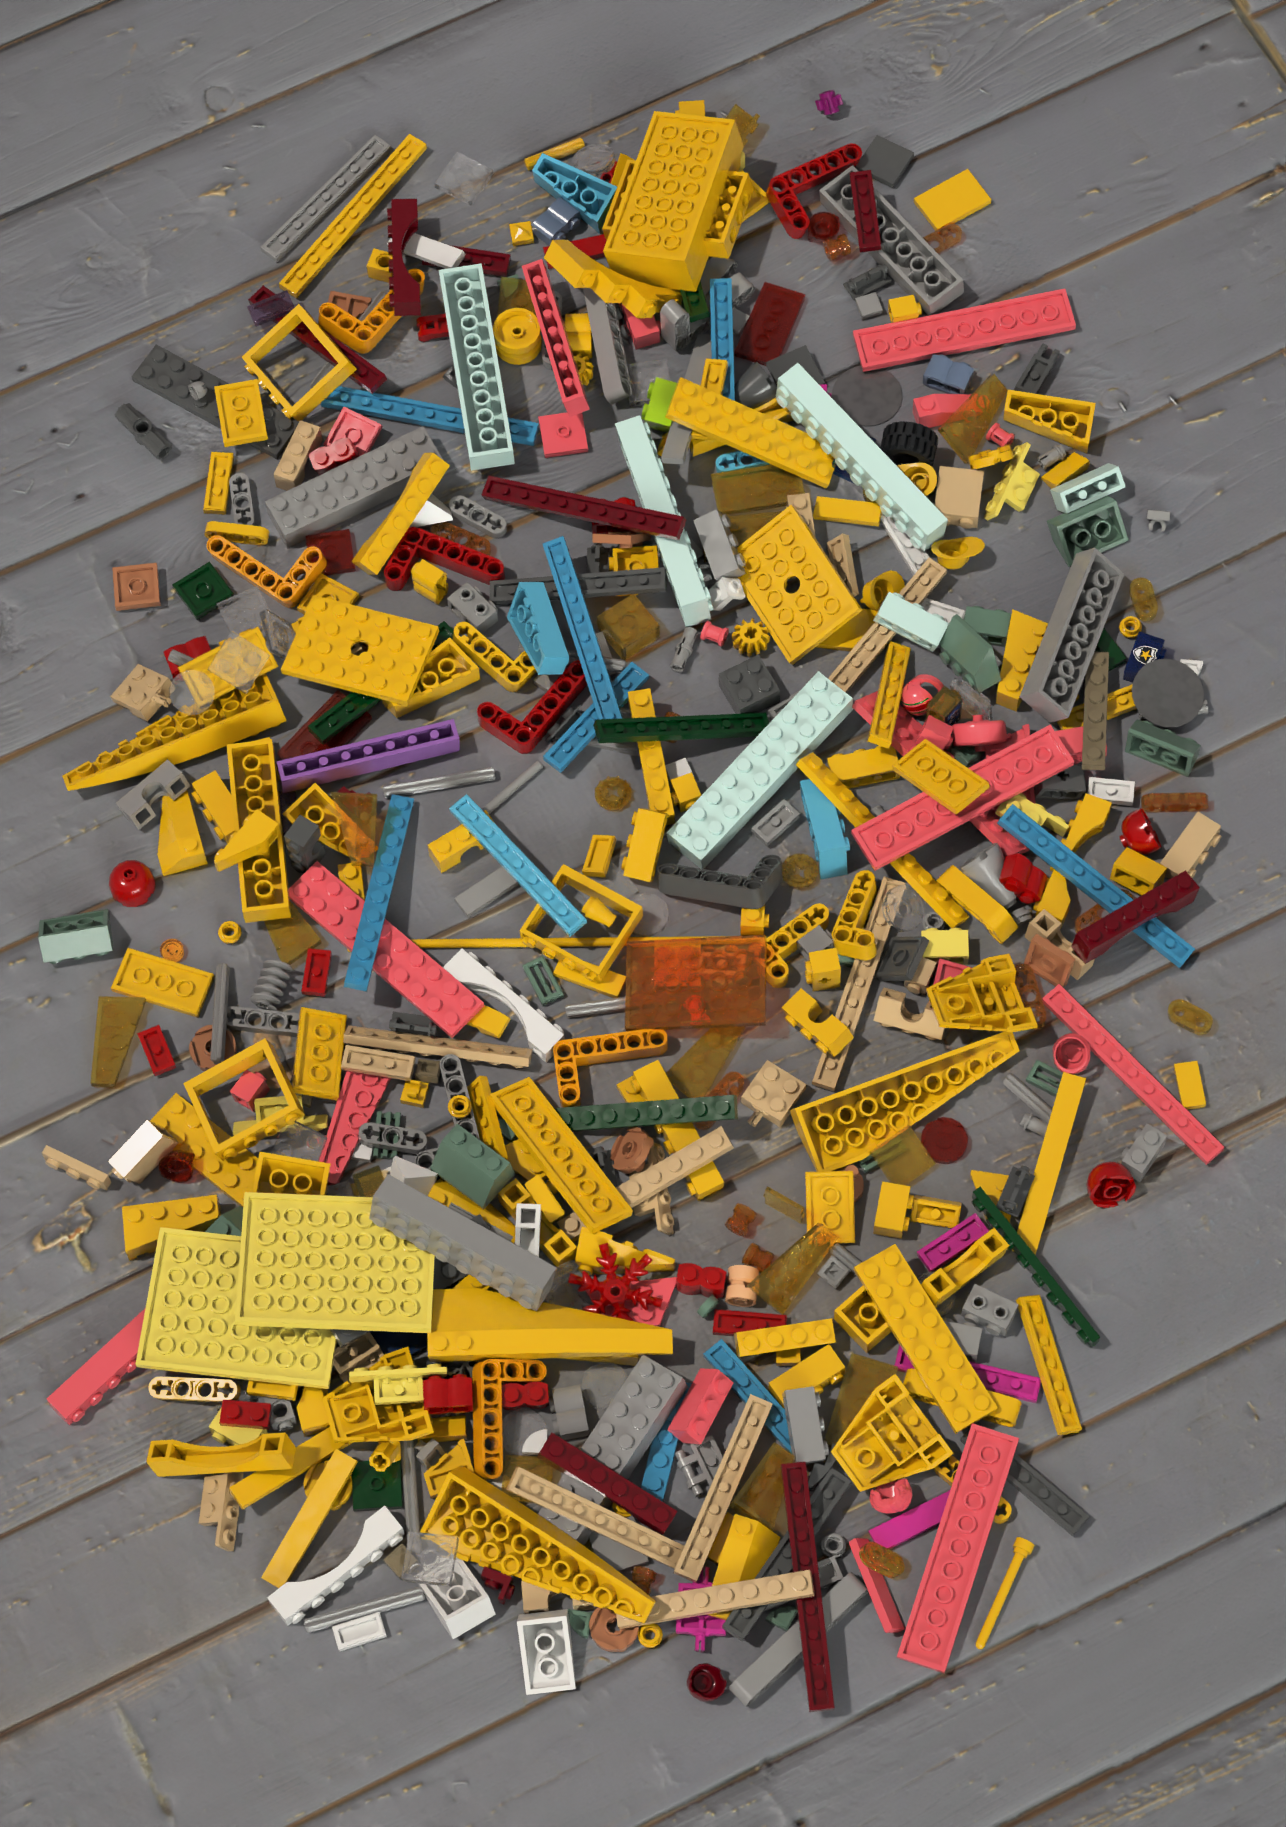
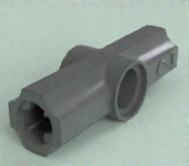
M130 403L123 404L118 408L115 417L135 436L137 443L144 445L157 459H164L169 455L172 445L152 426L148 418L143 417Z

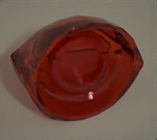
M819 212L809 219L808 241L821 243L831 241L839 232V217L832 213Z
M183 1150L170 1152L159 1162L161 1176L178 1183L189 1181L193 1176L195 1154Z

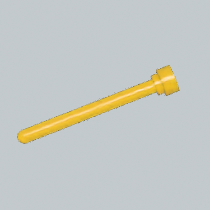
M1016 1537L1013 1544L1014 1557L975 1643L977 1649L985 1647L1023 1559L1031 1555L1035 1545L1024 1538Z

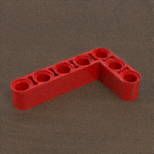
M853 143L847 144L771 179L766 190V196L790 237L794 239L802 238L810 222L796 195L839 176L852 165L856 168L862 156V150L858 145ZM847 155L853 156L854 159H850ZM828 163H833L836 167H832ZM810 171H814L818 175H813ZM792 179H796L799 183L793 182ZM774 187L779 188L781 191L774 190ZM784 205L789 206L791 210L786 209ZM794 223L800 224L802 228L796 227Z
M418 527L408 528L384 569L386 586L391 591L403 589L411 575L413 566L418 562L419 558L487 585H490V581L505 580L504 565L499 559ZM414 539L418 540L417 542H414V543H413V542H410L411 540H414ZM433 547L438 548L437 550H430ZM452 555H458L457 558H450ZM404 557L409 558V559H407V560H405V561L400 560V559H402V558H404ZM472 563H478L477 566H470ZM498 571L499 573L491 574L490 572ZM395 575L399 576V577L396 578V579H392V578H391L392 576H395Z
M580 660L573 661L565 669L563 674L560 675L522 722L494 703L484 702L477 708L479 725L521 754L530 753L587 686L584 674L581 676L574 675L577 672L584 673ZM562 689L570 690L568 692H561ZM549 705H555V706H556V707L553 708V709H548V708H547ZM485 714L493 715L490 718L483 717ZM534 722H542L541 725H533ZM503 726L511 727L508 730L501 729ZM521 738L529 739L526 742L519 741Z

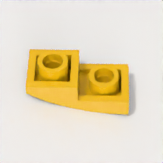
M485 1005L466 1025L476 1027L481 1033L500 1039L511 1019Z

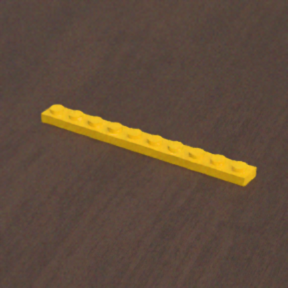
M409 134L279 282V288L297 299L427 149L426 143Z
M813 752L797 762L796 766L855 828L875 818L869 809L854 796L853 792ZM910 853L890 863L950 928L958 927L969 918V915L953 900L947 891L933 879L931 874Z

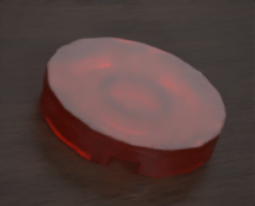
M937 1118V1120L929 1122L922 1131V1150L928 1159L935 1163H954L962 1158L967 1150L968 1136L960 1122L952 1118Z

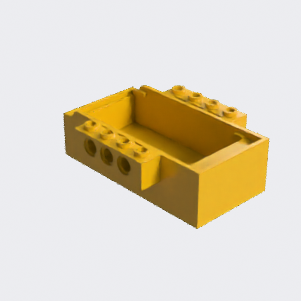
M654 111L637 159H627L602 227L606 238L603 252L611 270L652 286L696 292L708 257L730 258L754 189L749 173L739 172L744 145L735 120Z

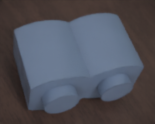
M560 197L533 222L532 232L549 246L552 240H564L568 232L575 230L579 226L581 220L580 211Z
M933 354L923 375V384L932 389L944 391L947 394H965L973 378L974 369L965 362H953L946 355Z

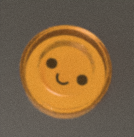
M168 939L162 943L160 953L162 958L178 962L184 956V948L180 941Z

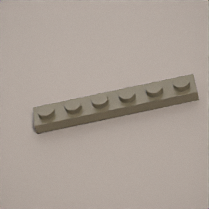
M1094 652L1085 674L1082 770H1105L1109 652Z

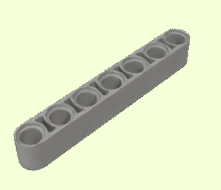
M583 288L603 393L610 404H615L631 396L633 393L615 303H605L591 288Z
M852 1572L848 1573L822 1598L826 1633L868 1593L867 1587ZM799 1621L730 1685L729 1690L745 1707L750 1706L802 1657Z

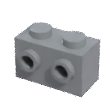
M468 582L447 598L448 608L462 622H468L481 634L498 622V609L496 605L490 600L486 601L483 598L482 592L476 586L472 587Z
M1146 1124L1143 1130L1139 1128L1132 1138V1141H1134L1131 1148L1126 1147L1119 1158L1122 1160L1121 1164L1129 1169L1133 1179L1138 1182L1142 1181L1164 1148L1167 1139L1166 1134L1149 1124Z
M974 1284L962 1308L961 1316L967 1322L986 1327V1330L993 1335L998 1336L1001 1334L1006 1336L1018 1311L1019 1304Z

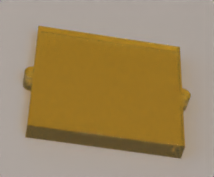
M767 1186L763 1195L765 1197V1204L801 1224L806 1215L804 1207Z

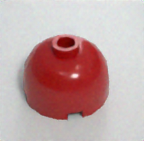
M1142 808L1131 812L1125 817L1121 826L1123 835L1119 836L1125 849L1130 847V849L1142 855H1148L1162 848L1157 833L1153 830L1151 822Z
M127 860L121 862L113 868L109 876L111 894L123 906L138 907L148 901L151 894L155 892L156 882L152 871L140 861Z
M1118 1162L1099 1164L1089 1173L1086 1183L1090 1199L1094 1205L1102 1208L1118 1206L1116 1201H1121L1122 1199H1125L1126 1202L1132 1197L1136 1189L1131 1172Z

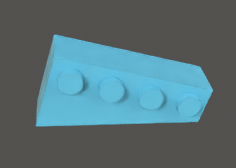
M542 153L532 170L535 183L554 198L558 199L561 197L580 211V218L600 234L617 186Z
M519 582L507 619L538 675L563 674L569 662V655L544 582Z
M810 779L800 781L801 798L809 824L811 841L814 844L816 862H819L820 879L848 875L846 851L850 850L848 837L843 836L845 826L843 819L839 820L838 818L840 811Z

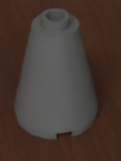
M757 362L751 364L734 384L735 401L752 409L774 399L777 391L776 385L771 382L768 374Z

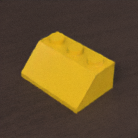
M259 1152L252 1192L326 1195L331 1164Z

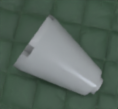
M994 843L977 853L974 858L967 860L959 868L963 874L1004 906L1005 909H1008L1017 902V896L1014 892L1007 890L999 881L1005 858L998 843Z

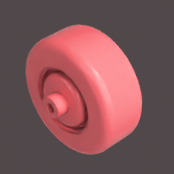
M972 715L973 721L952 725L951 736L954 737L952 744L954 746H975V752L985 751V745L1004 743L1007 740L1006 723L1004 720H983V715Z

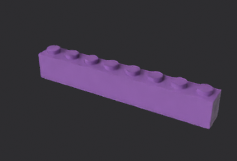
M454 719L276 761L277 774L282 792L287 793L311 787L314 783L317 785L457 752L460 751V738Z

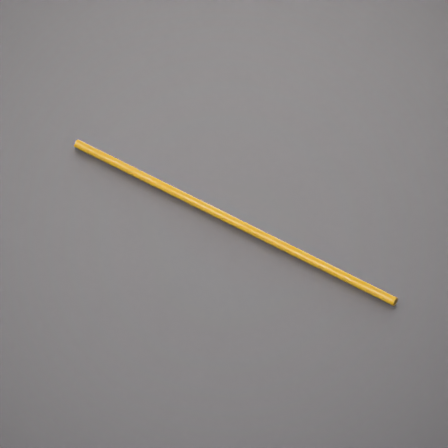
M764 936L629 937L624 946H655V944H701V946L758 945L764 940ZM617 937L543 939L558 947H610ZM521 938L410 939L419 948L528 947L522 942Z

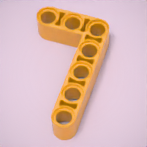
M416 268L410 269L408 272L420 284L421 295L424 291V272ZM390 290L363 321H360L333 303H323L319 308L318 324L322 329L353 350L365 354L369 353L402 316H395L394 307H390L389 294H394V290Z
M212 536L208 539L206 546L216 561L287 608H293L301 601L327 564L326 558L319 548L308 547L283 578L222 536ZM223 545L220 551L215 552L217 546ZM319 556L316 562L310 563L313 557ZM235 557H240L237 563H232ZM258 568L255 574L249 575L252 569ZM306 574L303 580L297 581L299 575ZM270 580H275L272 586L266 587ZM287 592H292L289 598H284Z
M649 1028L558 1041L553 1047L561 1107L581 1105L577 1073L578 1066L663 1055L668 1049L667 1033L661 1028ZM654 1039H661L663 1041L659 1045L652 1043ZM631 1042H638L640 1044L636 1048L629 1047ZM608 1045L616 1046V1049L613 1051H608L605 1048ZM585 1048H591L593 1049V1052L585 1054L582 1052V1050ZM562 1051L570 1053L566 1057L559 1056V1053ZM564 1073H571L573 1075L569 1079L561 1077ZM569 1094L576 1096V1098L571 1101L564 1099L565 1096Z
M487 1359L476 1363L473 1367L474 1473L484 1480L498 1478L503 1471L502 1383L527 1384L541 1381L546 1376L547 1369L540 1360ZM485 1365L490 1369L489 1377L484 1373ZM507 1366L512 1368V1377L508 1376L506 1372ZM530 1366L535 1370L534 1378L529 1373ZM485 1389L490 1393L489 1401L484 1397ZM486 1414L489 1415L491 1419V1423L489 1426L485 1423L484 1420ZM486 1438L491 1442L490 1450L485 1447ZM487 1463L490 1464L492 1469L490 1475L485 1471Z

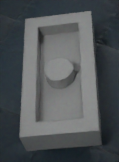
M783 799L751 828V832L768 847L800 818V813Z

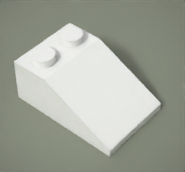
M451 1553L413 1575L452 1639L496 1615L488 1594L463 1560Z
M568 1609L518 1615L517 1626L526 1695L576 1689Z

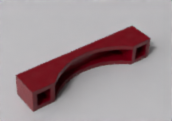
M391 199V208H387V219L392 221V225H388V238H392V242H388V255H393V259H389V273H393V277H389V290H394V294H389L390 307H394L395 316L421 315L420 284L407 271L402 258L406 244L418 230L417 199Z
M1185 870L1077 932L1071 947L1086 964L1104 954L1121 938L1145 922L1166 913L1177 912L1194 902L1200 887Z
M554 1433L550 1434L537 1455L538 1459L594 1489L623 1508L640 1523L661 1535L665 1533L678 1512Z

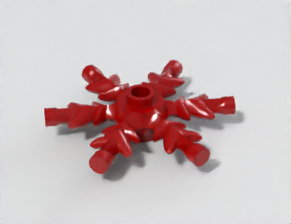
M605 1243L599 1245L602 1258H596L597 1262L604 1267L600 1271L607 1274L604 1281L599 1282L596 1275L592 1279L586 1271H582L583 1277L570 1273L568 1283L580 1285L577 1289L578 1292L590 1289L589 1294L596 1290L601 1293L600 1300H591L594 1305L583 1307V1311L601 1314L602 1311L603 1314H606L605 1306L613 1305L615 1311L612 1316L634 1321L626 1314L631 1312L624 1307L626 1300H632L635 1307L638 1302L645 1310H648V1304L658 1308L661 1307L663 1299L650 1296L653 1293L652 1289L640 1292L641 1287L635 1291H632L629 1287L631 1281H639L637 1276L648 1274V1271L644 1270V1268L653 1260L647 1254L639 1262L632 1258L630 1269L625 1267V1275L619 1277L615 1273L619 1265L614 1266L617 1253L610 1255L609 1245ZM613 1286L619 1287L620 1293L618 1295L611 1294Z

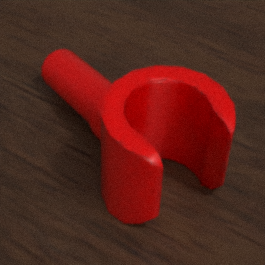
M614 161L609 172L601 175V180L610 179L609 183L611 184L617 161Z

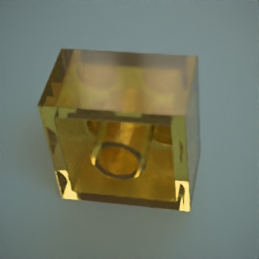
M631 594L597 616L598 630L600 632L603 631L605 639L622 660H627L660 638V625L635 594Z

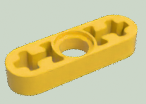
M210 521L206 524L204 535L208 539L219 535L232 543L262 546L268 543L270 532L261 526Z

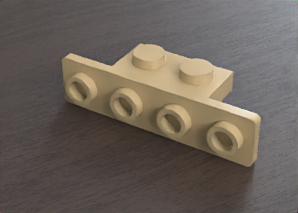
M653 1143L647 1156L648 1164H645L640 1172L634 1171L629 1173V1179L664 1160L665 1153L660 1144ZM668 1187L633 1207L634 1215L638 1217L655 1212L657 1230L667 1235L674 1234V1219L670 1209L671 1197Z
M231 1472L204 1477L198 1524L203 1526L217 1525L215 1546L228 1552L234 1551L239 1517V1504L229 1491V1487L243 1480L244 1472Z

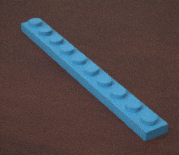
M338 386L321 402V407L342 410L343 407H346L363 415L465 433L460 408L379 393L371 394L368 391ZM508 417L511 441L534 446L539 423Z
M562 536L543 543L545 554L598 719H622L623 716L566 540Z
M395 794L391 796L344 981V987L367 992L411 817L414 798Z
M1012 804L997 822V824L1109 913L1133 901L1131 897ZM1156 917L1132 930L1178 968L1185 963L1195 950L1194 947Z

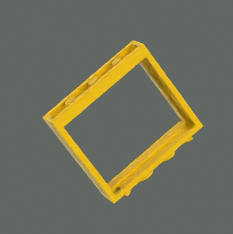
M300 304L291 310L242 356V359L247 363L244 366L252 376L255 374L258 376V384L265 391L269 389L271 392L269 397L277 405L281 404L284 407L281 411L289 419L293 417L297 421H302L357 370ZM303 321L338 364L292 406L257 363Z
M563 864L551 882L559 891L562 890L566 883L590 897L592 896L595 899L598 897L606 906L630 919L598 968L534 934V931L546 914L538 903L520 929V937L522 942L529 948L536 947L546 957L550 959L556 958L561 961L562 965L566 968L580 971L586 979L601 982L642 919L643 907Z
M266 1038L183 1083L214 1153L222 1160L231 1156L234 1158L243 1149L254 1147L258 1144V1141L277 1134L283 1127L293 1125L296 1120L305 1116L276 1050ZM268 1059L289 1106L220 1143L199 1096Z

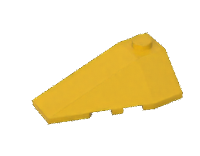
M316 783L282 814L291 824L295 822L299 815H302L319 825L321 836L317 841L361 864H364L378 850V846Z
M187 790L174 801L169 796L162 797L157 855L163 876L208 864Z
M586 1227L581 1228L575 1257L576 1269H579L581 1273L586 1271L589 1275L593 1273L598 1275L605 1274L600 1271L604 1267L596 1260L597 1257L602 1258L599 1245L605 1243L609 1245L610 1255L617 1253L614 1266L619 1265V1267L615 1271L616 1274L625 1273V1267L630 1269L632 1258L639 1262L645 1254L653 1261L644 1270L648 1272L675 1271L676 1263L674 1258L650 1249H643L642 1252L633 1245L634 1243L629 1241L618 1243L612 1240L613 1235L601 1231L591 1234Z
M735 1514L712 1586L755 1579L779 1544L780 1536L759 1521ZM733 1610L707 1615L726 1621Z

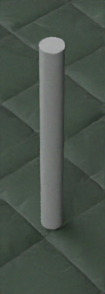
M536 761L485 805L482 810H486L488 814L493 812L543 768L541 763Z

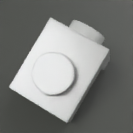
M721 577L708 590L713 610L721 611L733 599L743 600L745 598L742 584L738 578Z

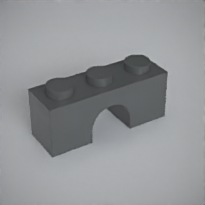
M302 815L298 816L284 835L291 866L299 873L306 872L316 861L320 863L326 855L324 845L317 841L321 836L319 825Z

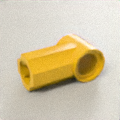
M378 1441V1446L369 1457L370 1466H373L376 1471L385 1472L387 1467L393 1462L399 1461L401 1459L400 1441Z

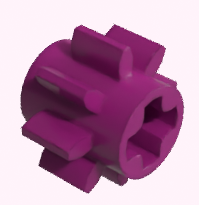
M834 90L820 93V99L815 100L817 110H823L824 115L839 112V105H843L841 94L835 95Z

